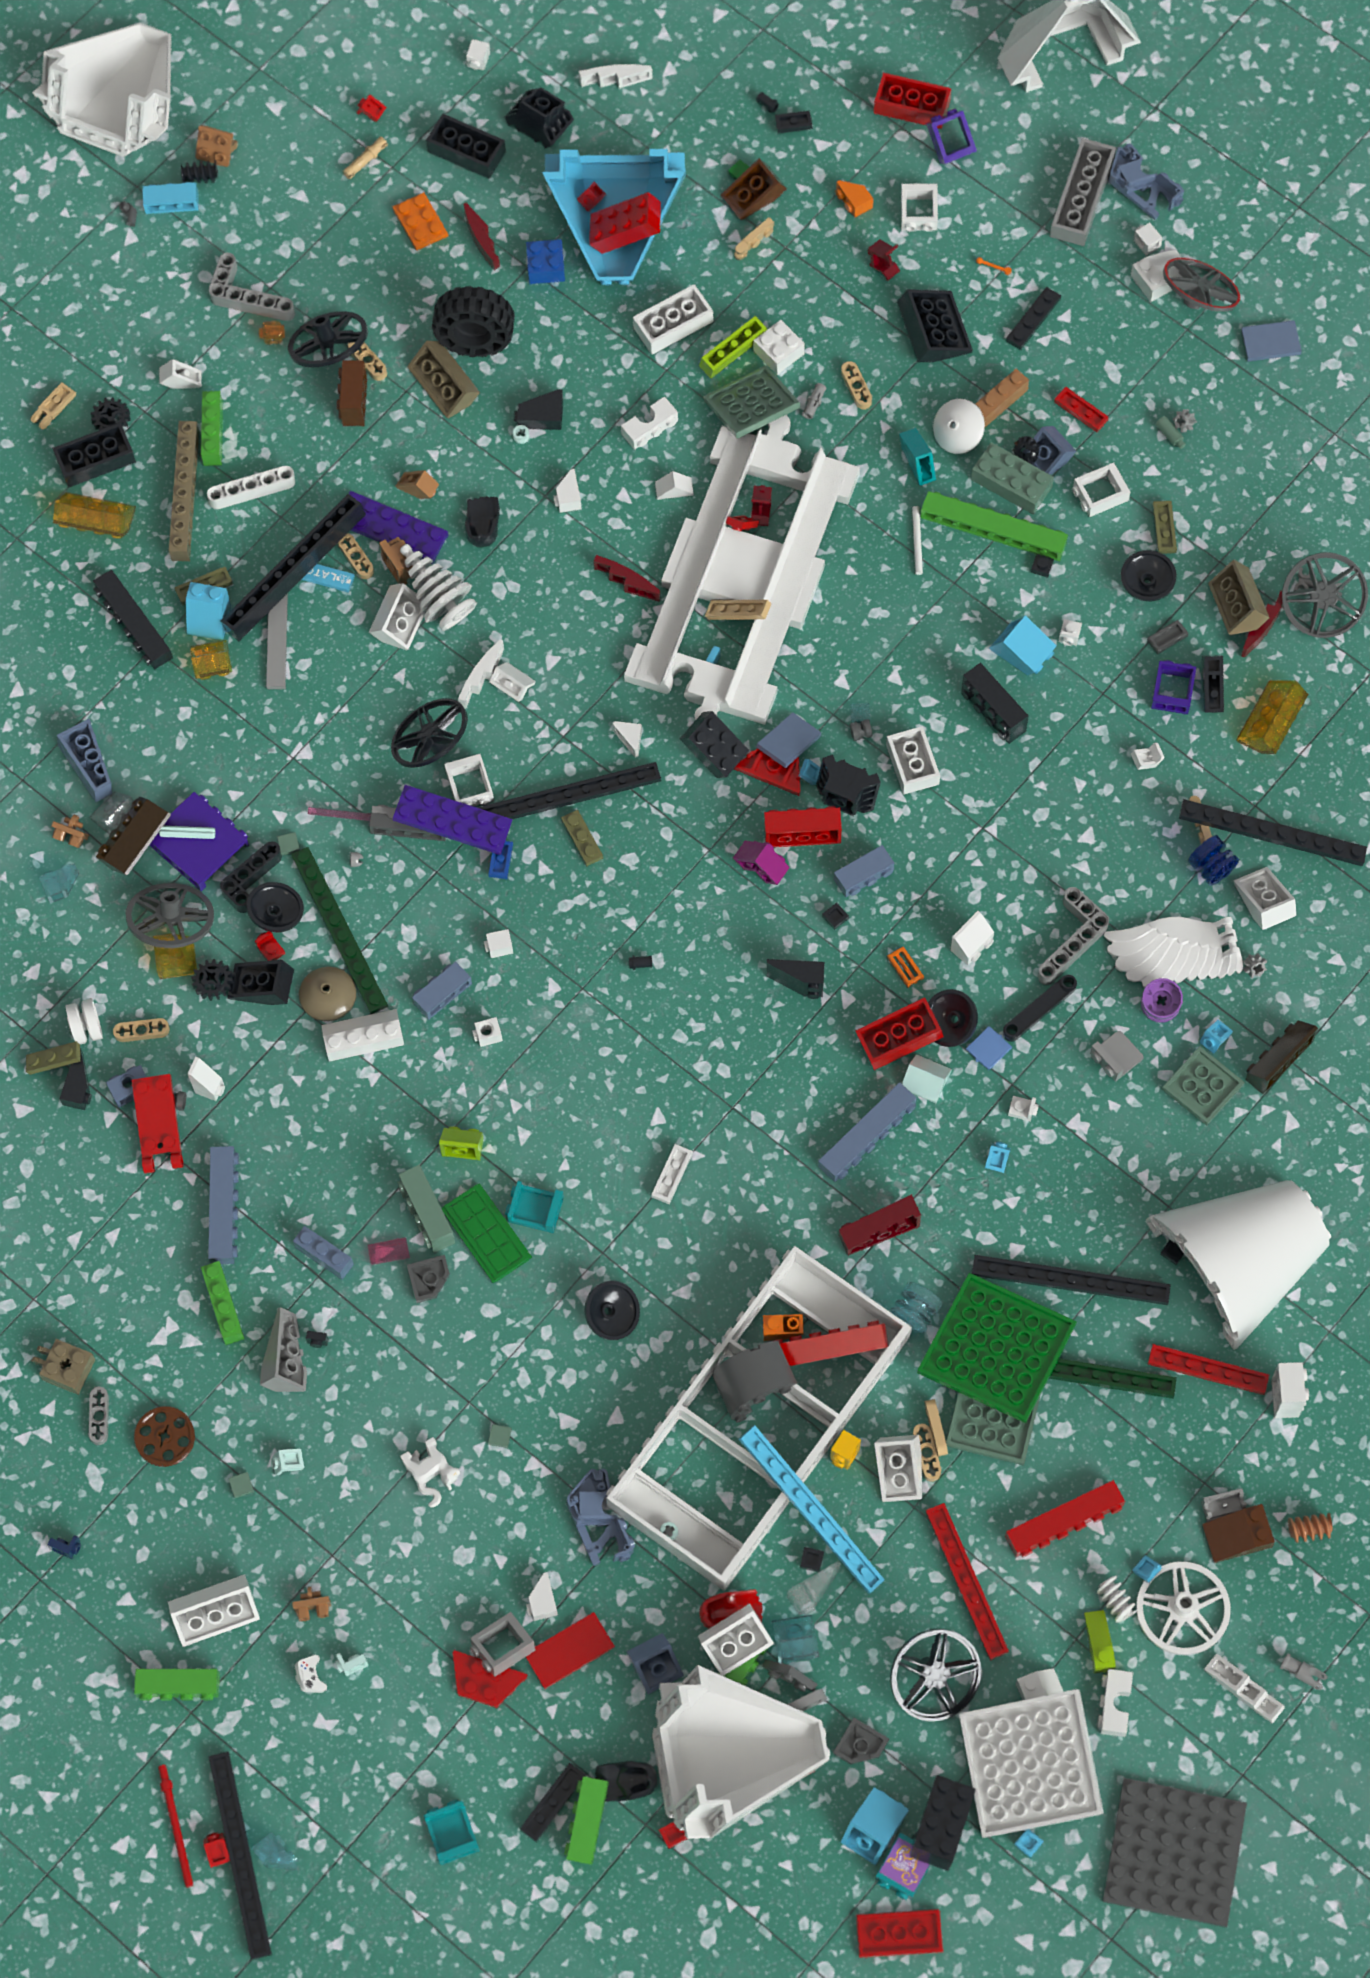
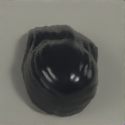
M485 496L479 497V499L467 500L466 535L469 542L477 548L490 546L496 540L500 514L497 497L489 498Z
M639 1761L598 1765L595 1771L596 1777L594 1778L609 1782L605 1802L628 1801L648 1796L655 1791L658 1783L654 1767Z

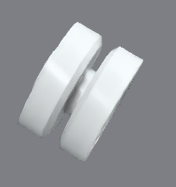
M92 998L82 1000L83 1013L80 1012L79 1006L76 1003L65 1006L68 1025L75 1041L80 1045L87 1042V1030L93 1041L103 1039L100 1021Z

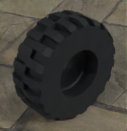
M472 286L456 287L454 290L445 292L437 300L434 306L432 330L439 343L451 352L469 357H487L488 355H495L499 351H503L510 344L513 336L515 314L510 303L493 290Z

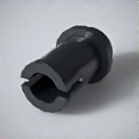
M764 92L758 94L756 101L766 107L768 112H775L778 109L779 104L776 99H771Z
M632 955V957H629V969L652 968V955L641 957Z

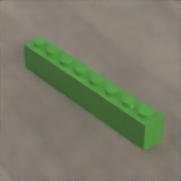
M928 491L921 509L922 519L1027 552L1050 557L1059 562L1067 544L1068 534H1065L1063 531L1052 530L1044 525H1036L1025 519L1013 518L1009 514L997 513L990 508H981L974 503L962 502L955 497H946L939 492Z

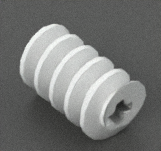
M1113 1576L1098 1586L1100 1588L1097 1594H1104L1101 1600L1103 1602L1109 1601L1106 1607L1108 1609L1113 1608L1110 1614L1113 1616L1118 1615L1115 1621L1122 1622L1138 1610H1132L1135 1603H1127L1131 1597H1123L1126 1589L1119 1590L1118 1588L1122 1583H1114L1117 1576Z

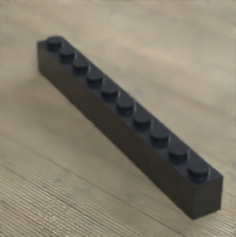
M347 494L221 620L226 632L237 641H240L366 515L362 504Z

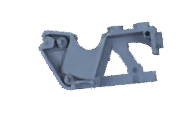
M1126 144L1124 148L1118 147L1109 175V183L1154 220L1160 214L1155 210L1157 196L1160 193L1169 202L1168 211L1182 203L1185 190H1183L1180 184L1172 181L1163 172L1151 175L1143 173L1140 168L1143 157L1132 144ZM1150 188L1149 200L1145 202L1133 191L1141 190L1143 192L1145 189Z
M591 1469L570 1492L566 1501L567 1508L593 1566L600 1564L601 1561L597 1554L601 1553L602 1548L610 1538L616 1537L618 1544V1553L614 1554L613 1562L618 1560L624 1562L630 1559L635 1547L633 1538L631 1536L628 1537L625 1531L627 1525L624 1518L606 1514L602 1509V1503L607 1497V1491L610 1489L606 1469ZM585 1525L607 1527L601 1537L592 1543Z

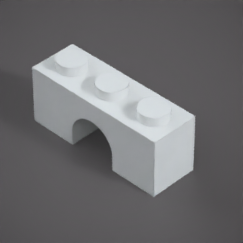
M665 397L650 406V415L653 417L651 422L643 423L635 416L621 425V435L634 450L644 446L648 440L659 436L663 430L674 426L678 421L677 410Z
M1108 1669L1107 1675L1103 1674L1102 1687H1105V1695L1100 1697V1707H1103V1714L1099 1715L1097 1727L1101 1728L1100 1734L1126 1736L1129 1713L1117 1710L1113 1700L1118 1696H1130L1133 1672Z

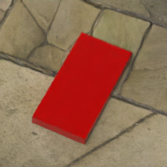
M593 1612L537 1645L535 1651L526 1656V1659L544 1689H547L612 1650L615 1646Z
M940 1909L856 1915L859 1958L943 1953Z

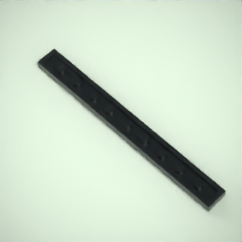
M653 762L477 808L510 819H516L661 781V776L657 763Z
M1183 799L1179 819L1359 866H1363L1365 862L1366 846Z
M974 1255L972 1269L973 1275L983 1278L1168 1305L1171 1284L980 1255Z
M227 1751L208 1757L251 1960L272 1956L230 1753Z

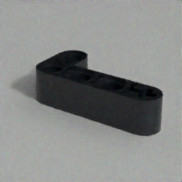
M273 841L266 843L221 881L220 888L223 897L238 912H247L246 904L249 894L246 890L281 861L282 854L278 843ZM256 863H262L260 867L254 866ZM242 875H248L247 878L240 879ZM234 887L233 890L226 891V888ZM242 899L246 900L245 903H243V904H238V902H239L240 900H242Z

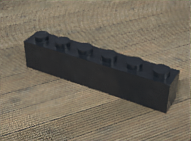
M111 569L94 579L95 588L93 590L98 598H103V604L108 611L111 610L113 612L115 622L124 627L122 630L126 637L132 638L134 641L132 644L137 652L141 651L143 653L142 658L147 665L151 664L155 670L173 659L167 644Z

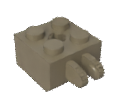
M58 1339L55 1340L51 1350L38 1346L37 1351L48 1356L46 1361L38 1357H33L31 1360L33 1363L42 1366L39 1373L41 1379L79 1395L95 1362L93 1354Z

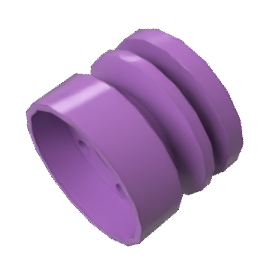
M1158 978L1151 981L1145 987L1141 997L1143 1013L1148 1019L1159 1023L1168 1022L1177 1016L1183 1003V994L1180 987L1174 981L1167 978ZM1158 998H1160L1161 1000H1166L1164 1006L1162 1004H1157Z

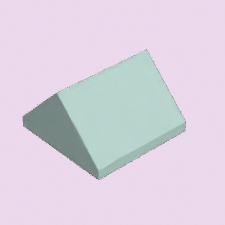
M916 1054L908 1066L902 1085L912 1094L936 1104L952 1069Z

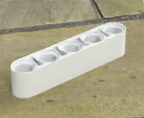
M282 466L213 486L207 491L209 504L213 509H221L290 489L295 485L294 472L291 467Z

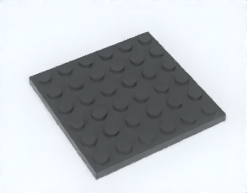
M1124 1778L1103 1902L1227 1928L1247 1803Z

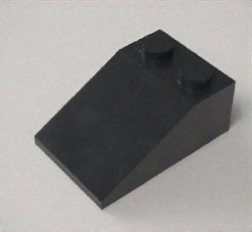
M767 959V977L802 996L818 999L823 997L825 962Z
M283 960L235 963L232 977L234 983L230 984L231 991H229L227 998L229 1000L266 1005L287 1004L294 969Z

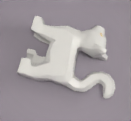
M432 1437L425 1441L428 1457L420 1461V1454L417 1450L412 1455L408 1451L400 1456L406 1469L413 1475L418 1490L424 1495L433 1496V1500L428 1504L429 1507H435L441 1502V1494L435 1488L426 1487V1483L440 1474L442 1482L450 1491L452 1489L451 1485L460 1474V1470L450 1466L445 1456L436 1449L437 1442Z

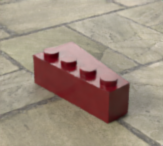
M911 1194L872 1214L863 1216L853 1223L849 1222L842 1225L838 1235L847 1256L919 1228L921 1213Z

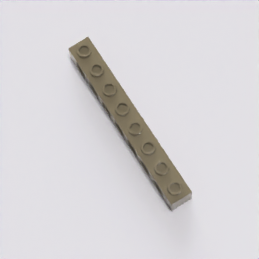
M179 421L169 539L171 561H190L200 435L197 421Z

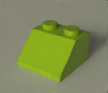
M458 1127L444 1128L439 1141L442 1156L481 1160L484 1140L483 1133L477 1129H468L467 1131L461 1130Z

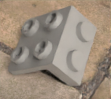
M1121 1031L1114 1033L1102 1044L1097 1041L1091 1047L1090 1054L1093 1060L1099 1063L1105 1073L1112 1077L1115 1082L1143 1060L1142 1053Z

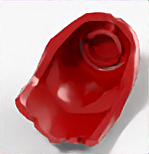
M756 1589L724 1592L705 1599L700 1606L699 1615L703 1625L710 1629L750 1604L762 1622L763 1605L759 1601V1596H756L758 1593Z

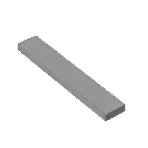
M288 593L268 612L267 689H286Z

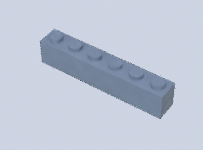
M899 1082L818 1161V1167L834 1182L838 1179L842 1180L848 1174V1169L852 1165L854 1167L861 1162L862 1156L866 1152L870 1153L875 1148V1143L879 1139H885L889 1134V1130L893 1126L897 1127L902 1122V1117L906 1113L910 1114L916 1108L917 1097Z
M234 1146L210 1147L208 1253L210 1264L220 1261L221 1264H234V1257H238V1246H235V1239H238V1227H235V1220H238V1208H235V1201H239V1192L235 1190L236 1183H239V1172L236 1171V1164H239V1153H236Z

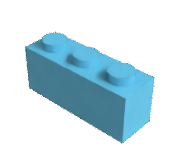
M196 182L143 186L145 213L199 210Z

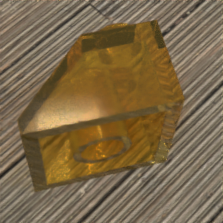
M227 640L191 646V660L196 679L206 680L214 675L226 676L232 672Z
M172 933L153 936L154 939L175 940ZM176 934L178 939L181 940L180 935ZM194 943L179 948H160L154 946L156 969L160 979L195 974L193 970L197 969Z

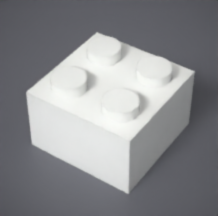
M780 320L754 340V352L778 375L804 355L805 343Z

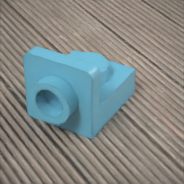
M1218 1019L1205 1031L1200 1044L1214 1054L1219 1046L1231 1036L1233 1031Z
M996 1141V1144H991L985 1168L1004 1173L1011 1149L1007 1147L1008 1144Z

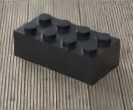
M443 113L426 139L427 152L490 179L506 153L505 140Z
M121 422L52 448L68 488L136 463L133 450Z
M981 662L963 675L961 690L963 697L973 703L974 709L985 717L990 727H994L997 730V734L1002 740H1006L1010 744L1026 732L1028 714Z
M939 1775L936 1776L909 1857L949 1872L976 1791L975 1788Z

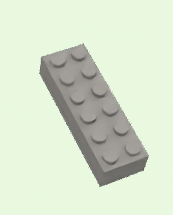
M1082 138L1051 225L1050 237L1085 246L1115 159L1116 147Z

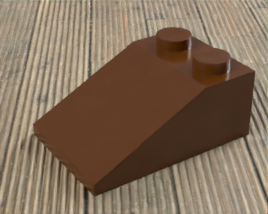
M759 158L721 196L739 219L743 220L774 202L787 188L772 169Z
M1263 1504L1244 1508L1202 1524L1214 1563L1269 1549L1275 1543Z

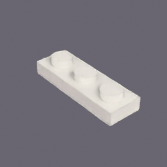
M677 1144L674 1145L651 1194L652 1198L670 1204L693 1155V1151Z

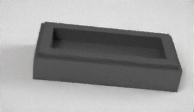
M1176 620L1148 637L1147 641L1158 655L1188 637L1189 633L1179 620Z

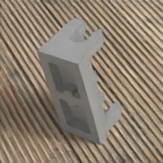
M1243 1489L1204 1497L1201 1504L1206 1521L1209 1522L1247 1508V1503L1243 1499Z

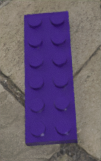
M353 491L349 492V495L362 504L366 513L351 531L378 542L386 540L388 543L399 537L400 540H404L412 548L413 552L419 551L423 554L421 560L428 557L434 562L449 535L448 531Z
M404 785L393 816V821L498 855L502 853L513 820L408 785Z

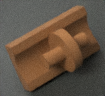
M74 814L71 818L65 817L64 822L68 823V826L53 821L52 827L55 829L52 838L63 842L67 833L72 834L68 844L80 848L84 839L88 840L89 834L75 829L76 827L80 829L83 827V823L79 822L78 815Z
M312 1586L307 1587L308 1593L300 1594L302 1601L292 1602L293 1609L300 1622L310 1620L309 1610L313 1609L317 1610L318 1618L329 1617V1607H331L329 1596L321 1597V1592H313Z

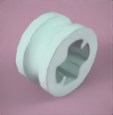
M518 425L514 428V441L524 444L529 440V430L526 426Z
M672 1522L664 1523L660 1528V1532L664 1534L666 1527L670 1526V1529L673 1527L675 1529L672 1532L673 1536L669 1538L675 1540L678 1536L677 1526Z

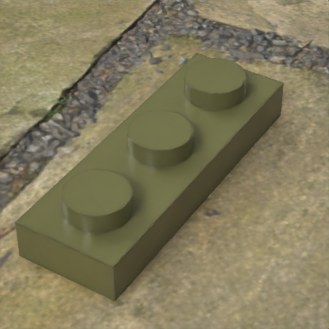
M1172 500L1153 502V514L1158 552L1162 554L1176 553L1177 544Z
M224 566L174 588L183 606L186 604L190 582L221 588L233 585V582Z
M576 810L561 817V821L585 865L589 866L603 859V854L579 811Z
M75 1041L27 1054L26 1072L32 1075L80 1062V1044Z

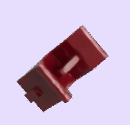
M879 239L867 249V253L871 256L869 266L881 272L888 281L900 272L899 267L892 261L890 256L899 246L897 244L891 246Z
M765 485L754 486L751 502H753L751 518L759 520L758 526H769L772 487H765Z

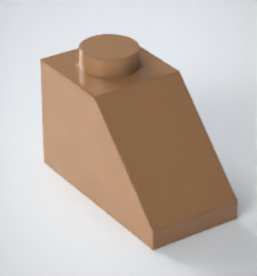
M425 470L404 472L395 487L416 498L430 499L435 495L439 483Z

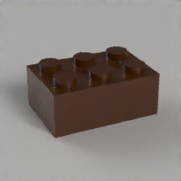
M342 360V367H339L340 383H338V394L340 395L339 399H337L339 419H342L343 426H365L367 374L364 360Z

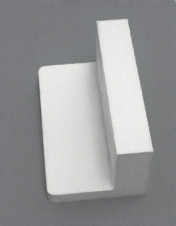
M506 662L495 668L489 682L519 702L522 701L527 689L533 686L536 681Z

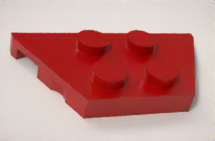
M757 748L748 753L746 758L740 761L734 768L736 771L800 796L799 757L785 768Z
M453 1650L457 1693L460 1697L497 1709L528 1677V1674L510 1668L494 1677L490 1671L487 1672L484 1669L480 1658Z

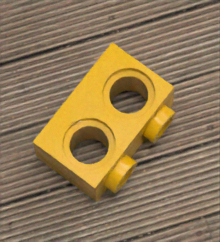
M843 1430L831 1449L830 1460L833 1461L832 1464L839 1469L845 1468L848 1470L860 1451L861 1440Z

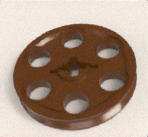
M162 1406L148 1411L141 1417L135 1428L134 1441L139 1454L144 1460L155 1466L168 1467L178 1464L189 1455L194 1446L195 1431L190 1419L184 1412L174 1407ZM159 1413L166 1414V1420L162 1423L155 1420L156 1415ZM178 1418L185 1420V1425L182 1428L174 1426V1422ZM144 1426L151 1428V1433L148 1436H143L140 1433L141 1428ZM167 1431L169 1439L165 1438V1440L162 1442L160 1434L164 1435ZM182 1437L189 1439V1443L185 1447L178 1445V1441ZM148 1445L155 1447V1451L151 1455L144 1453V1448ZM170 1450L174 1453L171 1460L163 1459L165 1451Z

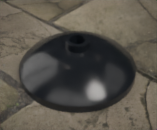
M1143 550L1136 552L1127 558L1121 569V582L1124 589L1132 597L1141 601L1151 602L1163 599L1170 594L1176 583L1177 574L1174 564L1167 556L1157 551Z
M268 882L257 886L251 891L247 899L246 909L249 918L256 926L265 931L278 933L288 931L300 922L304 912V905L300 895L290 886L278 882Z
M955 989L943 990L930 999L928 1004L944 1036L934 1042L944 1047H956L968 1041L974 1034L978 1023V1012L974 1001L966 993ZM957 1016L958 1021L955 1023L954 1018Z
M606 1281L596 1285L590 1291L585 1302V1318L588 1326L597 1336L606 1340H619L627 1337L636 1328L640 1317V1305L637 1296L629 1286L619 1281ZM605 1308L608 1309L607 1315L605 1314Z

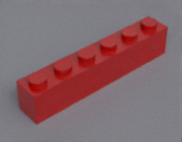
M879 1320L868 1322V1327L860 1328L859 1324L848 1326V1330L842 1332L840 1328L828 1330L829 1334L821 1335V1332L809 1334L810 1338L802 1339L800 1335L790 1337V1342L783 1343L782 1339L774 1340L779 1342L789 1366L887 1348L889 1346L885 1323L879 1324Z
M1112 1480L1006 1531L1005 1538L1015 1557L1022 1556L1024 1558L1032 1554V1550L1037 1547L1043 1549L1051 1544L1050 1541L1056 1538L1058 1540L1064 1539L1069 1535L1068 1532L1080 1531L1091 1521L1096 1523L1104 1519V1515L1110 1512L1115 1514L1121 1511L1125 1500L1115 1481Z

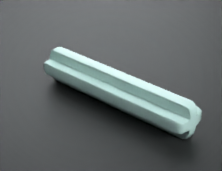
M163 826L159 831L161 837L214 839L216 834L215 828Z

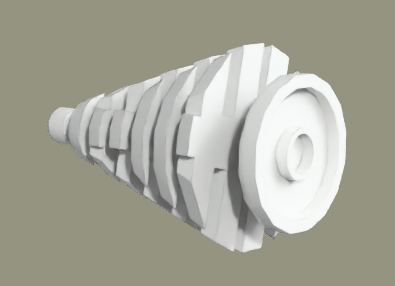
M408 544L400 548L402 555L407 558L404 561L406 568L413 566L408 572L411 579L415 578V581L412 583L415 590L419 589L416 597L419 601H422L420 608L422 612L427 611L424 615L426 623L432 622L448 612L439 623L440 629L445 631L463 620L475 608L477 602L474 599H467L458 604L471 590L472 585L470 583H462V578L459 576L452 577L453 573L447 569L439 572L443 568L437 563L430 566L433 561L428 557L420 560L423 554L419 551L413 552Z

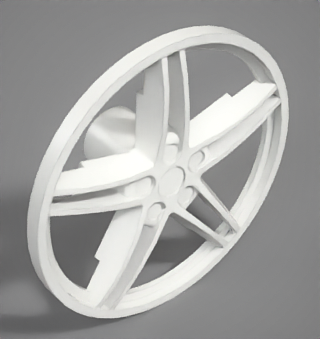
M1173 1562L1161 1566L1162 1569L1151 1582L1163 1572L1173 1569L1174 1596L1147 1594L1145 1592L1150 1583L1143 1582L1136 1603L1137 1617L1143 1632L1156 1646L1177 1655L1197 1654L1211 1648L1223 1636L1230 1619V1600L1224 1585L1210 1570L1195 1563ZM1176 1568H1180L1184 1592H1178ZM1184 1568L1196 1570L1206 1575L1217 1587L1192 1595L1189 1591ZM1220 1591V1595L1199 1604L1197 1599ZM1147 1598L1157 1601L1168 1602V1606L1166 1607L1159 1604L1143 1601V1599ZM1223 1598L1224 1617L1221 1627L1215 1634L1209 1627L1208 1622L1199 1613V1609ZM1143 1604L1170 1612L1160 1638H1157L1148 1627L1143 1614ZM1195 1619H1197L1199 1623L1204 1627V1629L1211 1635V1639H1209L1203 1633V1631L1193 1622ZM1174 1620L1178 1625L1168 1641L1164 1643L1162 1640ZM1184 1622H1187L1207 1641L1202 1645L1191 1648H1179L1170 1645Z

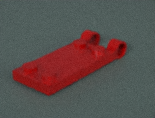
M171 1074L133 1079L132 1087L144 1174L155 1172L153 1155L171 1153L172 1168H183L184 1163ZM159 1143L163 1144L162 1148H158Z

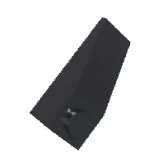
M1202 655L1205 713L1224 712L1223 656Z
M80 1047V1062L70 1065L60 1101L64 1106L85 1110L86 1105L90 1104L92 1094L90 1093L84 1054Z

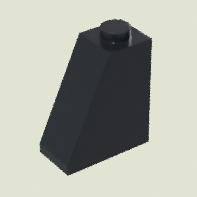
M558 389L519 403L518 411H514V422H517L518 425L526 426L528 429L562 430L563 389Z

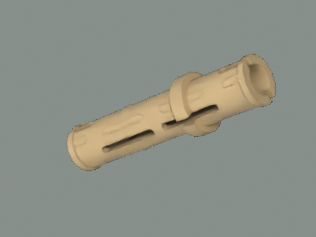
M379 137L371 146H367L365 151L342 171L345 177L350 180L370 160L375 159L377 154L388 145L386 140Z

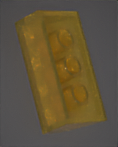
M66 492L54 504L53 523L59 524L63 528L74 527L78 531L89 530L94 531L98 535L109 534L113 538H122L129 532L136 506Z
M1269 680L1236 741L1261 754H1276L1303 706L1308 693L1296 680Z

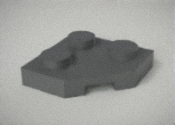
M445 1255L407 1265L417 1303L435 1299L450 1276Z
M765 1659L762 1665L763 1668L769 1671L768 1675L775 1679L781 1678L793 1684L796 1689L805 1692V1690L815 1691L817 1684L790 1665Z
M853 1718L833 1754L850 1765L880 1757L889 1742V1738L858 1719Z

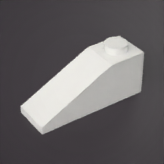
M195 1057L188 1072L194 1092L217 1101L218 1097L222 1096L225 1090L223 1080L200 1058Z

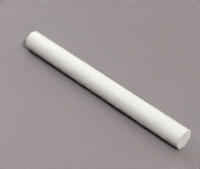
M919 506L912 507L915 574L921 575L923 574L920 509Z

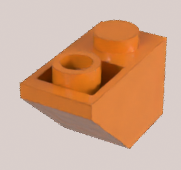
M841 180L836 182L835 193L838 199L843 200L846 210L849 213L851 212L854 217L873 208V197L864 185Z
M803 1314L763 1315L764 1341L780 1339L783 1341L790 1339V1337L803 1335Z

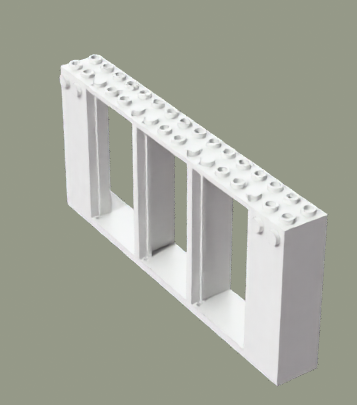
M796 1246L792 1250L788 1249L782 1257V1264L780 1266L776 1265L771 1272L770 1280H765L760 1286L759 1295L751 1298L747 1311H742L739 1314L735 1327H730L724 1335L725 1340L723 1343L719 1342L715 1346L712 1358H707L704 1361L700 1374H695L692 1377L688 1390H683L680 1393L676 1406L672 1405L668 1409L665 1421L663 1423L660 1421L657 1424L653 1437H648L645 1440L641 1453H636L633 1456L629 1469H624L618 1477V1484L616 1486L612 1485L606 1493L607 1507L624 1518L628 1523L723 1591L733 1581L787 1507L790 1500L781 1492L743 1544L641 1471L677 1421L681 1419L780 1489L748 1451L688 1409L689 1405L714 1373V1369L721 1364L725 1357L730 1358L746 1350L737 1341L771 1295L777 1296L827 1332L840 1328L841 1332L847 1331L848 1326L857 1324L860 1325V1328L868 1327V1322L878 1320L879 1324L885 1323L889 1346L887 1348L858 1353L873 1363L874 1366L839 1414L797 1384L791 1387V1391L782 1394L828 1427L825 1434L796 1472V1475L804 1483L903 1348L911 1334V1326ZM672 1522L677 1526L678 1536L675 1540L669 1538L673 1536L672 1532L675 1530L673 1527L671 1529L670 1526L666 1527L664 1534L660 1532V1528L664 1523Z

